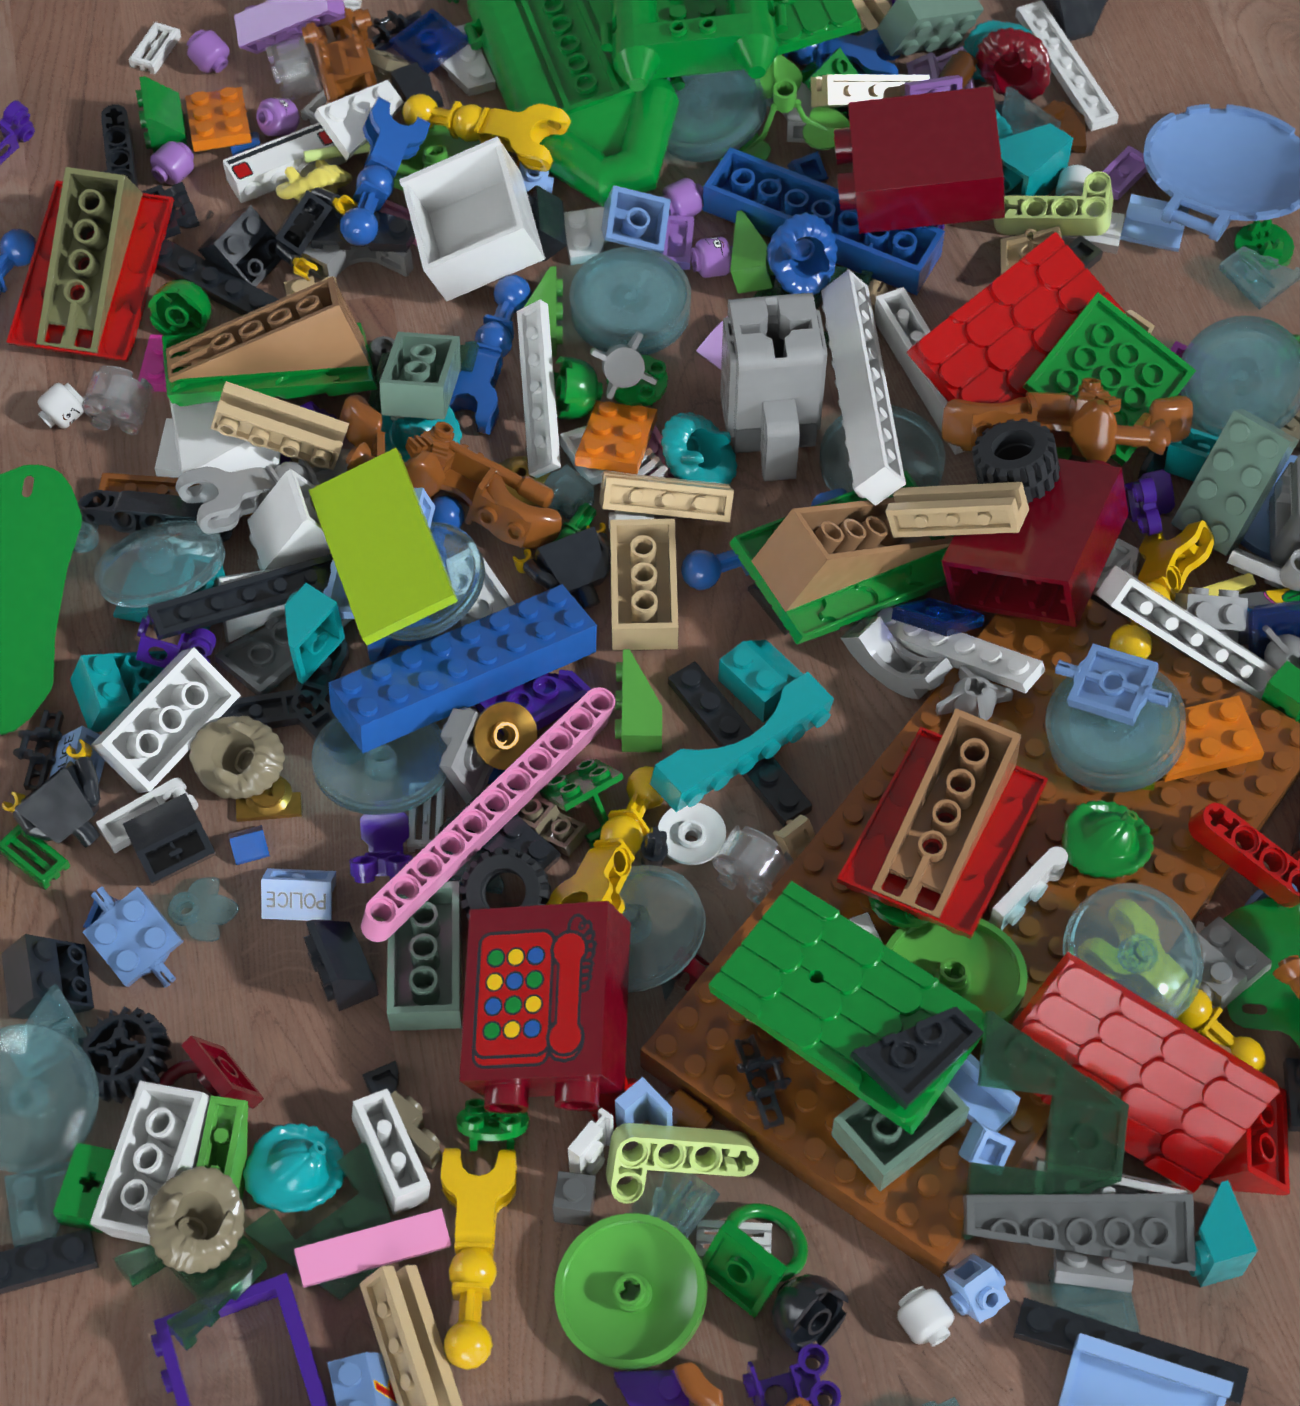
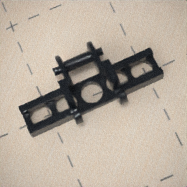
M388 10V16L381 20L378 18L373 20V26L379 31V34L371 38L375 50L386 51L429 25V19L426 16L423 17L420 10L406 18L402 14L397 15L392 10ZM391 21L396 27L388 31L385 24ZM397 33L400 34V37L394 38L391 35Z
M44 710L40 727H35L34 731L21 730L18 732V736L22 740L20 747L13 750V755L20 760H30L23 784L25 790L33 791L46 781L51 765L55 764V748L57 741L62 739L60 730L64 715L61 711L49 713V710ZM55 719L54 727H47V721ZM29 741L37 742L35 751L27 749ZM47 747L51 751L45 756L43 753H38L41 748ZM36 764L43 765L41 771L34 769ZM39 776L38 785H31V779Z
M754 1034L750 1035L747 1039H736L734 1044L741 1061L736 1068L738 1073H745L751 1090L746 1094L747 1100L755 1102L764 1130L783 1125L784 1118L775 1095V1090L780 1088L784 1090L792 1082L791 1078L784 1077L780 1065L784 1063L783 1057L772 1056L771 1059L765 1060L764 1056H761ZM743 1045H751L754 1053L746 1056ZM773 1068L777 1080L770 1082L766 1070ZM756 1077H761L766 1081V1085L761 1088H755L752 1080ZM770 1097L772 1102L768 1105H763L761 1099ZM766 1111H775L777 1119L774 1122H769Z

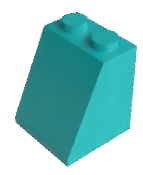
M1049 123L999 139L1004 176V196H1047L1057 187L1060 172L1068 167L1073 137Z

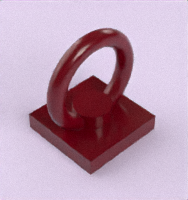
M192 1035L181 1045L191 1059L174 1064L160 1077V1085L172 1087L179 1078L187 1074L197 1073L200 1083L213 1096L246 1100L250 1108H255L264 1100V1097L223 1046Z

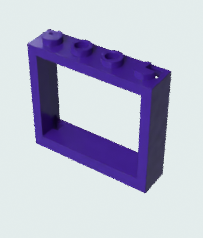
M287 1273L153 1320L157 1333L151 1335V1341L157 1358L164 1357L167 1369L161 1371V1376L167 1394L174 1392L177 1402L176 1406H191L172 1335L277 1297L311 1406H329Z

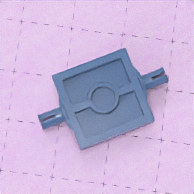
M1092 644L1087 657L1078 666L1059 660L1055 668V674L1074 679V685L1067 698L1068 706L1134 726L1141 708L1147 702L1167 708L1172 697L1171 693L1152 688V683L1159 670L1157 662L1097 644Z
M104 887L98 888V893L94 891L91 897L94 898L103 912L93 924L83 931V934L126 987H130L140 977L153 972L164 988L171 985L169 981L173 983L176 977H174L164 962L169 954L184 941L144 891L137 887L126 897L115 902L105 891Z

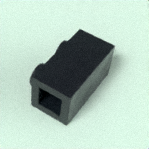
M417 62L390 71L392 86L404 103L413 95L426 94L437 103L439 108L444 107L440 92L438 90L434 91L429 74L423 72Z

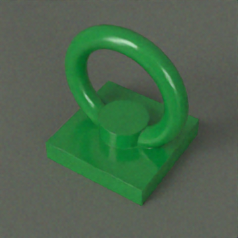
M751 1203L738 1207L727 1217L701 1261L706 1279L755 1319L763 1310L778 1284L794 1278L802 1271L808 1257V1244L801 1227L786 1212L768 1204ZM753 1218L766 1219L777 1224L787 1233L792 1242L793 1256L791 1260L784 1265L739 1228L744 1221Z

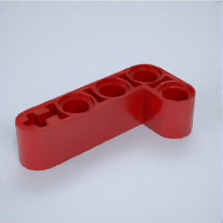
M1211 803L1190 818L1188 823L1189 832L1205 848L1280 905L1291 908L1300 903V850L1290 856L1221 803ZM1235 840L1240 843L1242 849L1237 846ZM1263 861L1269 866L1270 871L1265 867ZM1292 883L1296 886L1298 892L1295 891V889L1292 886Z

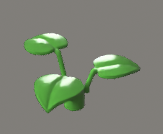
M779 55L775 58L764 77L754 79L756 92L763 98H773L771 110L762 133L758 136V133L750 127L734 128L723 140L720 160H722L731 147L767 161L771 148L763 139L767 136L777 110L781 113H787L796 108L801 120L807 123L802 131L804 140L808 145L819 150L835 148L834 129L850 127V122L840 112L830 107H815L811 110L808 118L801 107V101L796 99L797 91L802 84V74L794 63Z

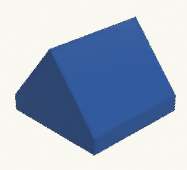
M262 825L229 834L236 865L270 857Z

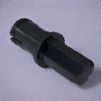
M658 826L651 828L650 833L646 834V839L641 844V866L649 873H653L654 866L656 872H658L663 866V859L668 854L666 831H659Z

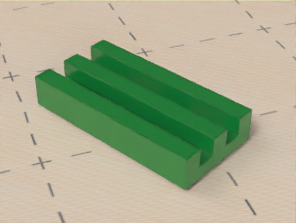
M19 824L0 841V853L45 890L51 886L50 881L52 879L57 880L61 876L60 872L63 869L66 871L70 867V863L66 858L45 841L26 835ZM21 834L52 859L55 864L53 866L49 865L18 840L17 837ZM8 845H13L16 849H18L22 854H24L27 858H29L32 862H34L46 873L42 875L33 866H31L17 853L10 849Z

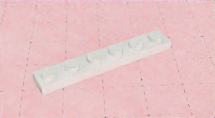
M1041 0L1017 7V19L1035 37L1042 40L1050 57L1049 67L1077 111L1084 115L1085 123L1089 129L1094 131L1117 124L1118 113L1044 2Z
M538 300L517 311L529 475L535 478H539L561 467L548 304L542 300Z
M892 607L881 610L876 616L881 617L894 638L907 650L928 658L947 657L952 667L959 669V667L966 666L974 675L982 676L1023 693H1027L1046 671L1041 660Z

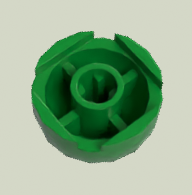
M173 280L163 284L157 289L148 303V309L150 308L151 316L149 317L151 323L163 335L203 333L211 319L212 308L208 295L201 287L187 280Z
M560 356L555 363L561 364L559 372H553L557 419H579L586 416L594 408L596 400H601L603 384L598 382L595 370L587 362L573 357Z

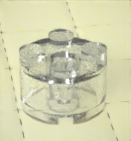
M303 36L265 47L270 63L276 64V66L271 67L276 84H283V86L279 87L282 98L294 101L322 90L309 47L305 43Z
M102 366L98 372L95 370L92 374L82 402V409L92 418L91 424L100 430H108L112 426L120 428L127 434L137 435L143 425L154 393L152 385L143 377L141 382L132 378L133 372L116 366Z
M738 825L734 827L712 863L719 873L716 878L719 883L731 890H734L736 886L747 891L746 896L751 901L759 905L794 861L787 851L783 856L776 851L778 843L769 836L747 826H744L742 831H740Z

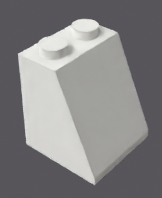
M292 469L284 473L247 520L251 531L249 538L257 550L259 556L257 563L260 570L286 567L331 553L308 491L316 486Z

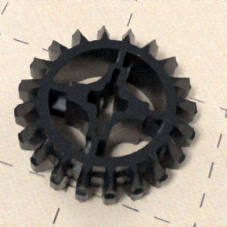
M124 1006L120 1014L110 1009L109 1017L105 1020L97 1016L98 1024L94 1028L86 1026L88 1036L78 1038L79 1045L82 1048L73 1051L77 1060L73 1065L75 1071L79 1074L80 1083L87 1087L92 1096L100 1097L108 1103L114 1099L122 1104L126 1096L130 1100L134 1099L139 1081L160 1084L158 1074L168 1070L165 1062L172 1059L171 1051L169 1050L172 1044L171 1039L167 1035V1029L162 1023H159L153 1014H146L144 1010L138 1007L132 1012L130 1008ZM135 1035L145 1036L146 1043L139 1044L138 1041H135ZM107 1066L111 1069V1074H101L100 1067Z

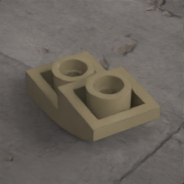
M536 795L517 813L522 820L555 849L568 857L584 840L585 835L589 834L585 823L560 813L557 805Z
M394 1091L391 1094L392 1100L419 1158L433 1169L442 1159L439 1147L440 1141L430 1130L423 1128V1109L419 1103L408 1095L403 1098Z

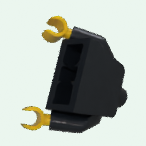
M321 187L314 188L311 192L306 190L297 200L276 233L275 238L278 242L275 250L277 254L293 267L295 274L310 281L311 279L307 275L308 271L311 268L317 271L318 267L302 258L301 254L331 209H337L344 215L352 207L357 208L358 204L348 195L340 197V195Z
M599 523L598 531H596L594 526L590 528V525H587L583 531L538 547L534 554L535 559H533L531 551L525 549V559L520 560L513 556L516 570L520 573H526L546 590L563 584L571 595L577 594L584 610L598 605L600 599L594 587L602 584L607 574L611 571V545L608 536L605 534V524Z
M79 740L82 745L79 753H76V750L70 745L66 748V753L76 760L75 763L70 760L27 796L11 792V795L15 798L14 805L3 801L2 808L5 811L13 812L14 819L26 835L47 842L53 840L59 844L69 835L73 834L85 848L100 837L101 834L89 821L99 810L101 797L98 777L90 758L92 756V747L85 741Z

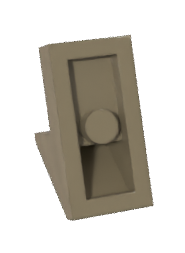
M367 48L377 84L388 80L392 85L390 71L413 64L394 53Z

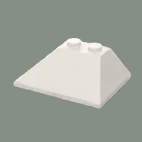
M170 401L181 474L206 466L219 468L227 472H235L255 467L266 468V466L270 465L275 469L276 466L280 465V452L266 447H257L248 441L233 436H225L218 431L210 429L219 401L189 406H178Z

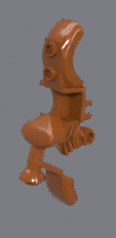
M344 3L346 17L328 24L337 40L336 42L329 43L324 26L317 27L314 21L306 23V26L301 27L305 43H312L314 45L327 101L325 105L377 84L367 48L375 49L371 38H368V27L373 26L368 9L362 10V8L353 11L351 8H347Z
M1084 378L1082 379V384L1079 385L1078 397L1065 392H1026V397H1019L1005 403L989 404L952 399L944 408L942 438L945 442L958 446L963 451H972L973 446H976V439L983 436L982 432L987 428L992 429L994 424L999 422L1001 424L1006 423L1010 419H1014V421L1028 419V422L1035 420L1040 422L1041 426H1047L1050 429V433L1054 435L1056 447H1071L1072 455L1085 457L1087 461L1101 460L1107 462L1111 455L1116 454L1117 445L1139 448L1140 446L1148 447L1154 453L1163 455L1165 448L1169 444L1182 441L1189 436L1193 418V403L1186 396L1155 399L1150 405L1149 413L1144 412L1134 426L1117 425L1114 413L1120 411L1121 399L1111 396L1108 391L1103 390L1101 380Z
M352 395L345 400L339 420L349 423L345 438L354 445L346 458V464H348L347 471L385 453V432L381 431L382 415L372 408L362 396ZM437 422L431 430L425 431L420 436L408 437L405 447L411 458L404 464L413 487H423L431 500L441 490H444L470 507L465 523L470 525L474 521L490 530L493 535L503 542L520 548L537 550L538 547L549 544L557 539L562 526V518L557 510L547 508L552 503L554 497L551 488L529 476L522 477L504 466L485 458L481 452L478 454L468 449L469 446L467 444L461 445L453 440L454 429L446 422ZM505 484L515 489L519 495L542 508L530 506L516 499L507 490Z

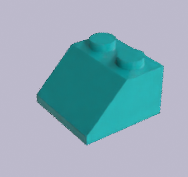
M307 583L299 591L292 593L285 605L289 649L297 679L302 684L306 682L345 639L337 602Z
M767 640L743 641L719 659L718 681L763 723L774 714L783 686L803 675L796 666Z
M1229 1181L1221 1182L1194 1235L1196 1271H1189L1192 1277L1196 1276L1200 1287L1242 1276L1258 1252Z

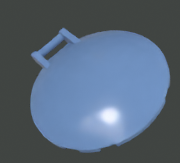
M1209 104L1190 106L1186 108V112L1177 115L1172 112L1161 118L1150 129L1143 150L1144 163L1149 175L1166 194L1172 197L1162 213L1161 221L1169 224L1173 221L1209 235V239L1218 242L1232 220H1268L1298 210L1300 208V138L1294 134L1295 128L1267 113L1229 104L1226 105V109H1210ZM1182 206L1217 219L1213 224L1179 210Z

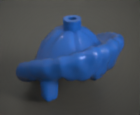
M807 212L800 215L795 214L792 218L785 219L784 223L777 228L771 237V242L767 247L768 263L777 281L790 294L813 293V295H816L827 286L835 272L837 260L836 238L832 233V228L825 223L823 218Z

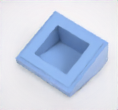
M974 1121L960 1148L959 1155L968 1162L1000 1176L1016 1141Z

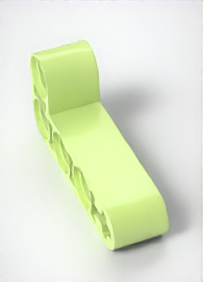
M1101 171L1089 174L1084 181L1082 196H1004L1005 218L993 219L995 229L1003 235L1025 234L1027 229L1031 228L1035 231L1059 226L1062 236L1102 235L1109 229L1113 206L1111 178L1108 174Z
M625 1123L618 1126L612 1133L606 1167V1179L613 1197L617 1201L627 1204L637 1201L642 1196L647 1170L742 1177L753 1173L757 1168L759 1160L749 1137L743 1132ZM628 1142H638L637 1146L631 1150L622 1149ZM666 1144L674 1145L672 1150L667 1153L659 1152L662 1146ZM710 1147L706 1154L695 1155L700 1148ZM625 1176L633 1177L627 1184H617Z

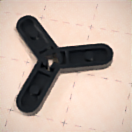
M345 639L304 684L298 681L293 690L238 698L222 715V717L249 716L253 720L261 721L271 729L300 725L327 756L341 767H352L358 764L364 755L333 714L328 703L330 699L328 682L340 678L349 659V649ZM303 701L307 704L311 703L315 715L312 716V712L307 708H301L300 703Z

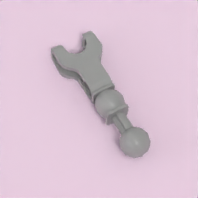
M351 449L341 450L334 470L320 467L311 468L307 461L299 459L298 463L284 462L276 466L275 469L270 465L266 466V468L255 467L235 472H227L219 468L206 466L181 474L175 488L181 499L186 503H204L199 508L197 514V524L202 532L206 534L220 533L232 530L243 515L254 513L289 469L294 470L313 485L324 483L347 472L348 464H346V458Z

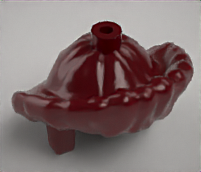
M1001 28L990 32L987 37L983 38L982 42L978 45L979 51L976 53L977 67L980 69V75L987 84L993 86V90L996 93L1012 100L1032 101L1044 94L1046 87L1050 83L1051 69L1049 67L1050 57L1041 39L1035 37L1030 32L1013 28Z

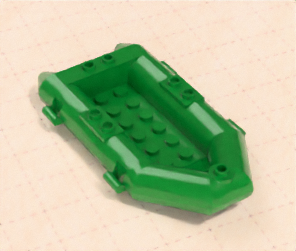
M467 0V9L472 22L465 24L463 27L472 50L476 51L483 47L507 110L521 112L530 106L545 104L564 110L571 119L568 130L564 135H549L540 143V145L545 146L549 150L553 159L549 173L602 207L605 206L613 185L643 193L656 189L679 108V98L675 90L680 91L684 89L685 82L682 76L670 77L671 82L667 78L652 79L643 91H634L624 82L613 66V51L604 52L601 50L600 25L604 22L611 24L610 0Z
M610 0L611 24L604 22L600 25V41L602 51H613V66L616 73L634 91H643L652 79L744 70L751 78L760 79L764 77L777 57L779 49L777 34L788 31L786 6L784 4H777L774 7V0Z

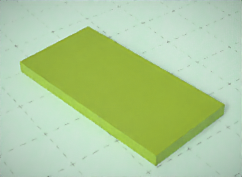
M397 448L308 490L361 638L366 645L376 642L458 602L406 466Z

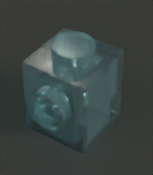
M567 464L559 471L552 472L544 482V485L551 488L554 493L552 503L548 507L557 510L569 521L584 503H588L591 506L594 505V485Z

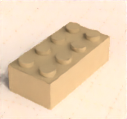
M675 519L610 520L612 650L678 649Z

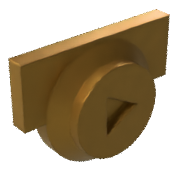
M279 776L278 780L272 784V787L264 790L262 794L253 795L246 799H236L237 822L302 817L301 792H292L289 782L282 776Z

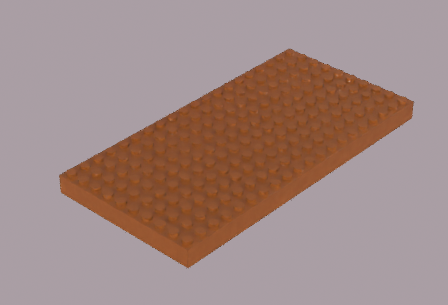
M1089 599L1077 627L996 614L977 637L1043 661L1046 671L1028 692L1023 693L1012 689L1014 693L1012 700L995 704L993 714L987 721L1021 734L1016 765L1048 778V783L981 919L989 922L993 907L1050 848L1055 846L1062 847L1065 821L1079 804L1103 800L1124 805L1128 810L1135 811L1138 817L1143 819L1144 823L1149 826L1150 834L1154 839V850L1149 861L1132 875H1125L1115 879L1095 878L1080 873L1067 860L1061 879L1058 881H1048L1046 883L1048 888L1042 897L1036 902L1030 900L1024 906L1026 910L1020 920L1013 926L1008 923L1002 930L1015 942L1024 957L1027 968L1025 996L1015 1016L998 1030L983 1035L970 1053L1020 1097L1015 1116L998 1131V1133L1016 1141L1000 1176L968 1162L959 1155L960 1148L972 1125L966 1119V1123L961 1129L887 1187L879 1191L831 1136L834 1118L860 1098L756 1024L747 1021L743 1015L710 993L708 986L791 881L839 910L840 914L847 919L868 912L882 944L886 946L890 937L900 927L890 925L880 919L871 908L868 895L852 891L846 886L837 883V877L920 726L940 735L944 734L953 713L937 716L935 711L936 705L952 694L954 685L960 680L958 668L953 667L945 676L944 682L931 693L640 1049V1067L677 1092L681 1088L709 1107L710 1113L716 1117L715 1120L731 1131H739L746 1134L753 1147L939 1278L970 1237V1235L964 1234V1195L1000 1194L1058 1112L1057 1109L1042 1102L1041 1097L1000 1075L997 1069L989 1065L988 1055L1067 951L1079 958L1077 955L1078 948L1084 941L1092 938L1101 939L1115 949L1118 948L1119 936L1108 921L1107 915L1109 909L1117 900L1132 902L1154 921L1158 934L1157 942L1159 948L1169 957V951L1183 940L1233 870L1232 867L1191 836L1188 827L1190 818L1211 803H1221L1260 832L1300 776L1299 722L1151 634L1149 635L1152 640V649L1147 660L1157 662L1159 669L1152 683V688L1172 694L1167 708L1157 704L1160 714L1240 696L1264 750L1262 759L1164 782L1151 748L1143 755L1132 760L1121 758L1126 757L1122 756L1126 755L1123 753H1107L1113 751L1123 752L1118 750L1103 753L1122 754L1108 755L1121 757H1108L1104 759H1120L1104 761L1097 760L1084 753L1075 743L1070 730V718L1074 708L1068 706L1067 698L1074 685V679L1055 674L1056 665L1059 660L1078 666L1087 657L1092 644L1109 648L1110 637L1116 629L1123 625L1131 624V622L1092 599ZM988 680V681H990V683H993V684H996V685H1000V686H1004V685H1001V684H999V683H996V682H993V681H991V680ZM1139 714V717H1140V728H1139V731H1140V729H1141V716H1140V714ZM1086 716L1084 717V731H1085V733H1086V730H1087V719H1088V718L1097 719V718H1092V717H1087V718H1086ZM1137 717L1134 726L1122 723L1119 728L1114 729L1109 727L1108 719L1092 724V728L1096 736L1108 743H1119L1139 726V717ZM1109 746V747L1102 748V749H1100V750H1103V749H1106V748H1110V747H1120V746ZM1117 760V761H1124V762H1115V761H1113V762H1105V761ZM1235 840L1237 846L1242 849L1240 843ZM1114 980V981H1116L1117 983H1119V984H1121L1122 986H1124L1125 988H1127V989H1129L1130 991H1132L1133 993H1135V994H1137L1138 996H1140V995H1139L1130 985H1128L1125 981H1122V980ZM753 1034L761 1056H764L765 1060L771 1059L772 1056L783 1057L784 1063L780 1065L784 1077H789L792 1081L786 1089L782 1090L780 1088L775 1090V1095L784 1118V1124L764 1130L755 1102L747 1100L746 1094L751 1090L745 1073H738L736 1068L741 1061L734 1044L735 1040L747 1039ZM751 1045L742 1046L746 1056L754 1053ZM767 1069L766 1073L769 1081L777 1080L774 1069ZM756 1077L752 1080V1084L755 1088H761L766 1085V1081L761 1077ZM770 1097L761 1099L763 1105H768L772 1102ZM768 1110L765 1112L769 1122H774L777 1119L775 1111Z

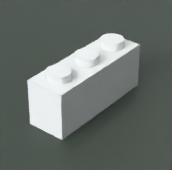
M388 1089L353 1101L352 1121L393 1215L428 1202L430 1182Z

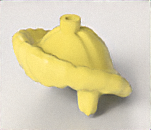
M325 160L316 161V169L308 173L306 177H301L297 170L290 166L285 169L289 182L278 185L276 187V194L282 199L289 200L295 198L298 200L306 190L311 192L317 187L337 194V189L349 184L352 181V176L337 165H328Z

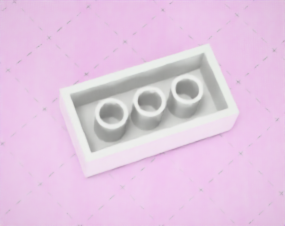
M194 647L183 650L90 746L137 793L150 792L191 749L190 744L196 737L199 729L205 727L210 722H216L241 695Z
M139 1081L90 1221L92 1226L111 1237L150 1245L147 1225L150 1202L153 1196L157 1194L158 1190L167 1180L180 1175L183 1171L197 1167L210 1102L208 1095L204 1092Z

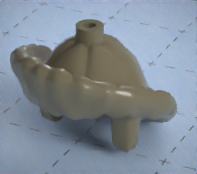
M249 716L223 717L216 722H210L205 727L199 729L196 737L190 744L191 752L189 758L195 774L199 776L200 781L208 790L224 799H246L253 795L262 794L264 790L272 787V784L278 780L285 760L284 747L280 743L279 736L273 733L269 726L264 725L261 721L253 720Z
M197 1166L167 1180L158 1190L157 1194L153 1196L150 1202L147 1225L150 1235L149 1243L155 1249L156 1256L161 1258L166 1266L188 1274L204 1273L208 1269L218 1267L221 1261L226 1260L230 1256L231 1252L236 1248L238 1240L243 1235V1224L245 1221L244 1205L232 1178L229 1175L223 1174L217 1168Z

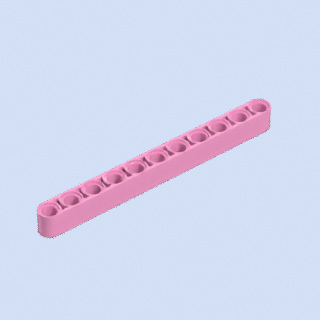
M597 687L589 690L368 901L361 923L362 934L371 941L381 942L397 931L607 726L615 706L614 695L605 688ZM466 829L472 830V831H474L475 833L468 832V831H466ZM443 851H449V852H451V853H453V854H452V855L446 854V853L443 852ZM422 872L428 873V874L431 875V876H429V877H428V876H424V875H422V874H420V873H422ZM397 895H405L408 899L400 898ZM373 917H381L385 921H377Z

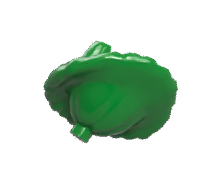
M1099 800L1079 804L1070 813L1064 824L1062 848L1067 851L1069 864L1076 867L1084 875L1095 878L1103 877L1105 879L1132 875L1139 868L1144 867L1154 850V839L1150 834L1149 826L1144 823L1143 819L1138 817L1135 811L1128 810L1124 805H1118L1113 801Z

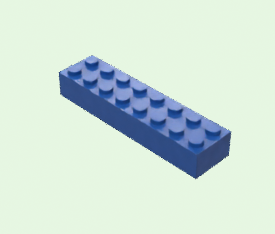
M731 147L703 186V211L736 223L737 211L743 210L758 233L770 238L777 228L784 223L785 219L792 218L795 214L800 215L807 212L823 218L825 223L832 228V233L836 238V264L896 288L904 287L906 292L914 295L919 293L942 255L945 230L934 226L859 234L857 209L840 210L839 191L837 188Z
M562 584L328 682L331 711L360 751L365 753L450 716L453 708H469L595 653L597 625Z

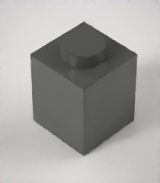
M558 1171L553 1202L554 1222L591 1226L596 1197L595 1176Z

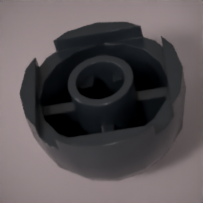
M813 1274L795 1277L783 1283L777 1291L772 1308L774 1328L785 1343L796 1353H799L804 1346L813 1344L816 1340L817 1344L822 1346L831 1339L845 1320L847 1313L842 1307L844 1301L848 1303V1297L835 1283L826 1277Z

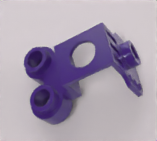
M18 100L11 102L6 107L3 118L0 120V130L5 138L0 143V151L4 146L9 145L6 153L0 157V165L19 148L18 141L26 142L35 133L33 123L30 121L28 108Z
M1163 469L1143 473L1137 481L1124 484L1128 507L1127 518L1132 522L1137 521L1140 533H1147L1148 536L1162 533L1160 515L1170 513L1175 506L1171 476Z
M149 614L146 618H142L137 633L140 641L136 660L165 668L181 651L194 647L211 664L208 656L212 654L216 644V637L211 631L197 628L191 634L183 633L178 645L149 637L152 629ZM160 647L166 651L167 657L165 659H156L150 655L149 648Z
M392 809L366 811L360 817L361 839L368 844L369 852L350 859V875L354 877L356 883H370L375 881L377 876H389L391 880L413 859L411 855L404 854L403 843L410 837L409 816L402 810Z
M818 1344L804 1346L799 1352L797 1364L790 1365L788 1373L758 1381L754 1365L750 1361L747 1363L748 1373L742 1375L748 1398L752 1397L754 1406H770L765 1401L764 1395L771 1386H780L786 1391L787 1401L783 1406L789 1400L799 1397L809 1401L811 1406H822L817 1400L820 1395H827L831 1398L832 1403L829 1406H839L841 1401V1392L838 1386L831 1381L820 1380V1377L827 1371L829 1355L825 1348ZM809 1358H815L819 1361L820 1366L817 1369H810L805 1362Z

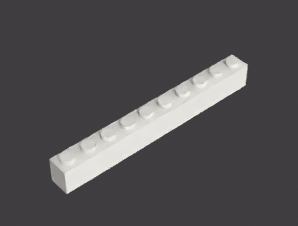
M848 269L821 290L823 299L822 309L826 317L825 327L829 335L828 345L832 352L833 360L831 363L835 370V385L839 394L838 404L843 417L841 423L845 429V445L850 459L848 464L853 477L852 487L859 497L867 498L876 506L906 485L869 288Z

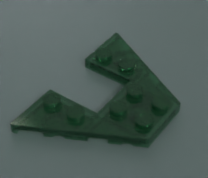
M986 1010L978 1086L1051 1095L1044 1171L969 1162L966 1195L1089 1194L1093 1190L1120 1182L1122 1180L1129 1105L1117 1096L1109 1093L1091 1078L1077 1071L1049 1049L1032 1040L1030 1036L1000 1018L995 1012ZM963 1217V1226H962V1236H961V1238H962V1239H965V1240H969V1239H972V1237H974V1236H973V1235L964 1234V1217Z

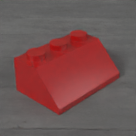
M1279 1087L1280 1091L1271 1102H1268V1106L1252 1125L1246 1129L1242 1137L1224 1155L1225 1157L1211 1172L1210 1180L1219 1185L1221 1182L1228 1180L1232 1190L1238 1192L1283 1196L1290 1194L1286 1090Z

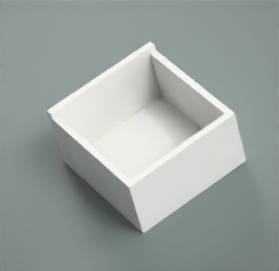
M498 136L399 179L404 190L423 270L446 301L545 260L522 174Z

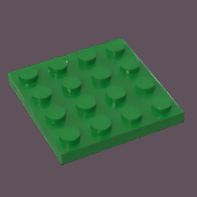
M1097 292L1023 385V388L1028 392H1065L1078 397L1079 385L1082 384V379L1101 380L1103 390L1108 391L1111 396L1121 399L1120 411L1114 413L1117 425L1134 426L1144 412L1149 413L1150 405L1155 399L1177 396L1197 370ZM1117 445L1116 454L1111 455V458L1123 466L1138 447Z

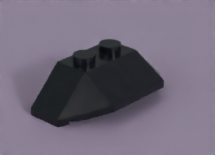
M1108 0L1042 1L1068 40L1074 41L1092 36Z

